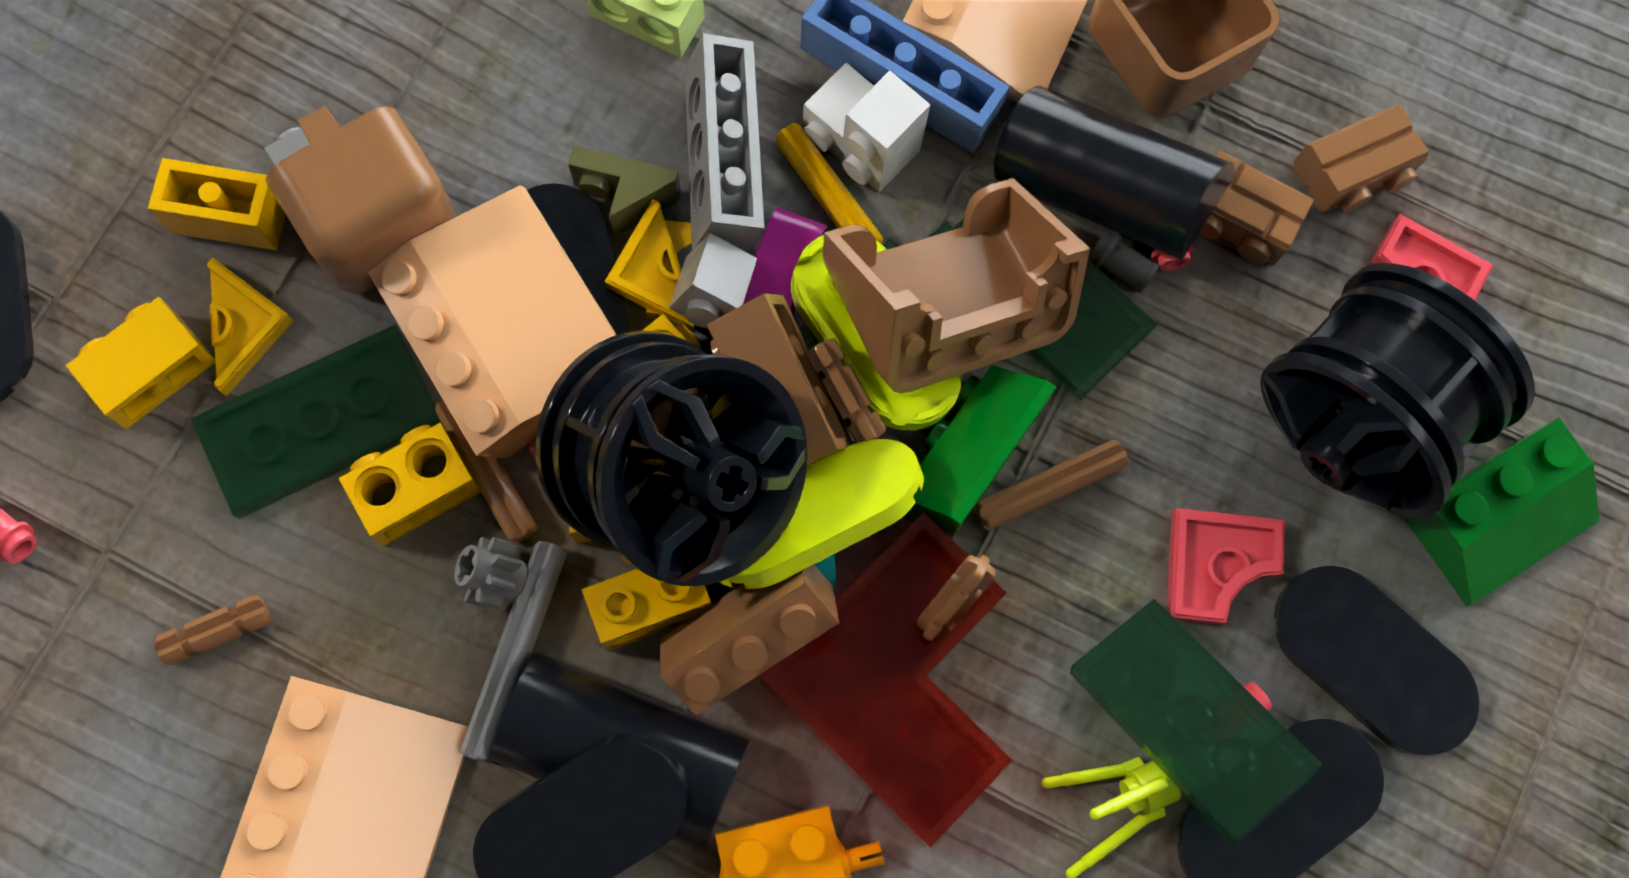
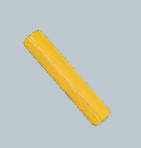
M791 123L781 129L776 135L777 147L837 228L859 224L866 227L876 238V241L882 244L883 237L810 138L804 133L802 127L797 123Z

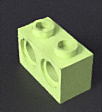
M588 0L591 17L679 58H682L705 18L703 0Z

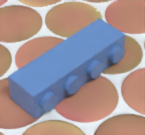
M814 0L802 17L800 49L836 71L845 63H848L873 85L890 70L930 104L926 126L972 154L976 152L1001 115L1010 86L867 0Z

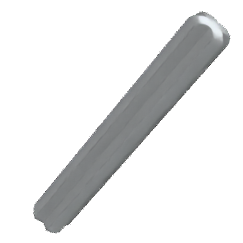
M538 541L533 548L527 565L524 587L514 600L460 748L461 753L466 757L486 763L492 761L491 749L498 724L511 693L529 662L567 556L566 551L558 545Z

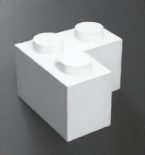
M845 63L803 105L802 128L817 149L823 152L829 150L843 162V168L854 181L861 185L867 183L880 193L920 152L930 104L890 70L873 85L848 63Z

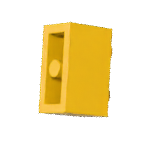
M162 158L147 208L172 234L277 251L286 217L285 212L266 183L267 175Z
M157 297L152 302L139 305L130 311L125 321L106 336L93 339L85 344L79 351L78 356L65 366L103 414L127 430L213 365L215 358L179 314L160 297Z

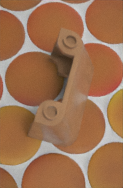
M1014 178L990 184L976 191L968 202L963 227L877 253L876 238L866 227L859 224L849 225L824 232L823 260L877 373L894 392L906 393L1059 340L1068 332L1077 315L1090 248Z

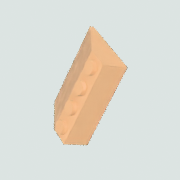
M913 0L903 22L1010 86L1006 98L1018 103L1022 96L1031 88L1038 85L1046 88L1049 87L1088 0Z
M521 185L409 240L368 272L476 456L508 459L534 440L546 399L561 374L583 352L595 344L617 335L526 188Z
M291 676L220 878H426L465 758L460 748L468 726Z

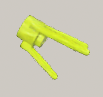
M1137 756L1121 764L1064 773L1042 779V787L1050 789L1125 776L1126 779L1119 782L1121 795L1091 809L1090 817L1093 820H1098L1126 807L1134 814L1141 811L1140 814L1069 867L1065 873L1067 878H1076L1147 824L1165 817L1164 807L1180 800L1181 793L1177 779L1163 759L1158 758L1144 764L1141 758Z

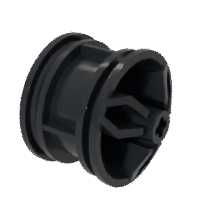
M1376 263L1357 271L1345 284L1342 295L1331 307L1329 316L1308 338L1300 340L1288 353L1274 358L1263 370L1260 381L1263 400L1271 417L1291 447L1301 453L1300 458L1303 465L1316 479L1332 489L1361 500L1380 510L1408 518H1426L1437 513L1449 499L1451 487L1462 476L1466 457L1478 444L1493 440L1504 428L1517 423L1531 408L1535 397L1533 374L1523 352L1507 330L1485 308L1461 290L1434 275L1409 266L1392 263Z
M633 331L612 336L595 344L577 357L561 374L546 399L538 423L535 447L536 466L544 494L552 508L567 525L593 541L614 546L630 564L656 580L679 586H701L723 581L744 571L766 554L785 531L795 513L804 488L808 458L807 440L801 415L789 392L774 376L748 361L726 355H707L700 348L684 339L656 331ZM710 410H711L712 418H713L712 421H711V419H710V417H709V415H708V413L710 412ZM637 486L639 492L628 505L625 494Z

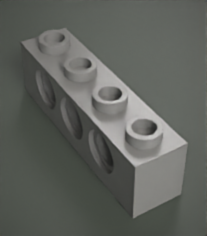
M703 33L685 67L692 250L711 232L748 253L764 230L754 43L748 40Z

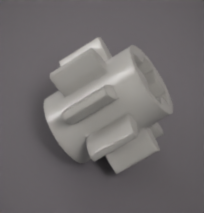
M481 537L478 546L468 545L461 552L455 566L454 578L458 586L467 588L464 602L487 609L490 606L501 609L503 600L512 601L520 594L526 581L527 568L524 561L513 558L517 551V544L495 537L491 540Z

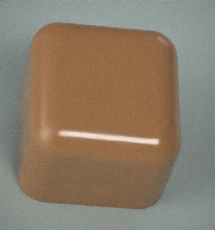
M1096 0L1089 18V29L1092 37L1136 101L1146 113L1160 118L1172 116L1246 75L1254 66L1279 24V13L1271 0Z
M325 105L297 120L310 145L278 162L266 176L267 185L309 253L334 284L349 293H364L375 288L376 286L368 274L370 270L409 240L457 217V213L439 176L401 116L393 107L373 109L340 127Z

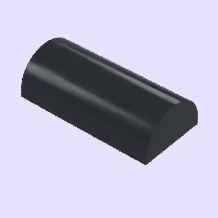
M1040 85L1028 90L1012 110L1001 133L994 159V175L996 180L1004 181L1014 178L1035 197L1180 260H1183L1235 176V168L1232 162Z
M537 653L524 669L506 704L493 740L491 759L539 780L607 737L623 734L633 735L632 738H641L645 741L652 739L666 746L678 758L689 781V798L687 800L686 814L674 836L706 849L750 739L549 656Z

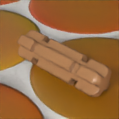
M831 338L815 345L808 352V359L816 373L822 371L826 377L821 382L842 419L849 418L852 425L847 428L855 442L870 441L882 436L886 431V427L878 412L874 411L871 413L868 406L872 402L851 364L846 366L843 364L842 359L846 356L838 341Z
M983 554L978 557L973 555L967 556L956 570V573L950 577L930 602V605L918 617L917 625L924 631L923 637L929 641H933L934 638L944 640L981 596L982 591L984 592L995 579L996 570L989 564L990 559Z
M252 595L237 601L236 608L234 609L225 606L183 625L184 630L177 631L176 628L157 635L154 639L155 649L163 663L174 665L191 658L192 651H197L200 654L242 636L244 629H249L252 632L268 625L272 621L271 612L263 597Z

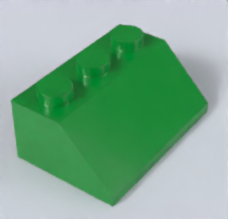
M991 365L981 380L972 375L958 395L956 403L962 407L951 423L942 418L924 442V445L931 449L920 465L924 475V484L922 491L918 488L913 497L916 503L905 517L948 546L1057 387L1047 380Z
M1560 417L1522 437L1461 476L1451 487V494L1447 502L1434 515L1426 518H1403L1466 607H1468L1600 521L1594 463Z

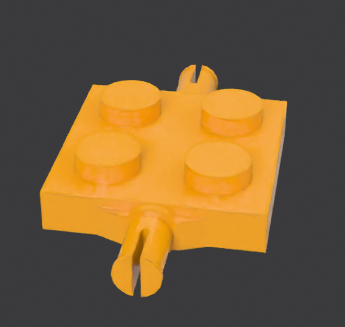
M828 804L715 833L721 861L719 878H852L851 873L885 865L882 854L860 859L861 857L882 852L878 840L874 843L845 850L836 836Z

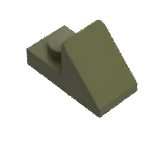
M574 145L568 166L574 186L595 198L604 199L608 198L609 195L614 196L609 214L614 235H618L638 224L652 199L660 202L661 210L678 201L681 192L678 170Z

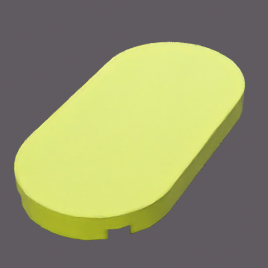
M824 235L813 240L802 251L794 268L791 279V294L798 313L818 343L831 338L838 341L846 356L842 359L845 366L851 364L872 402L868 406L871 413L877 411L884 425L899 430H919L940 421L948 414L958 398L963 374L911 392H894L877 373L826 269L823 260ZM876 241L877 253L887 250L882 244Z
M872 439L852 444L808 466L798 506L787 528L777 542L750 567L733 577L720 581V583L733 587L731 582L736 584L743 583L746 589H758L774 585L897 522L916 503L913 496L918 488L922 491L924 484V475L915 453L907 445L895 440Z

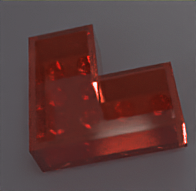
M924 512L835 600L839 624L760 675V683L923 848H931L1013 760L927 676L1007 592L993 580L986 590L982 591L981 596L944 640L934 638L933 641L925 639L923 637L924 631L917 625L918 617L930 605V602L950 577L956 573V570L968 555Z

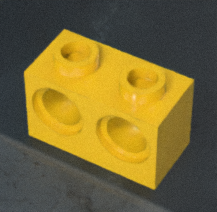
M441 423L433 427L422 425L412 429L401 438L400 445L382 455L380 452H374L361 457L350 466L351 472L338 478L369 536L381 546L391 543L481 492L448 432ZM434 456L446 457V466L439 475L432 478L422 477V467L429 458ZM394 483L396 490L391 501L382 506H373L372 496L374 491L382 484Z
M638 569L581 589L600 643L607 652L683 624L711 605L705 585L679 586L656 580Z

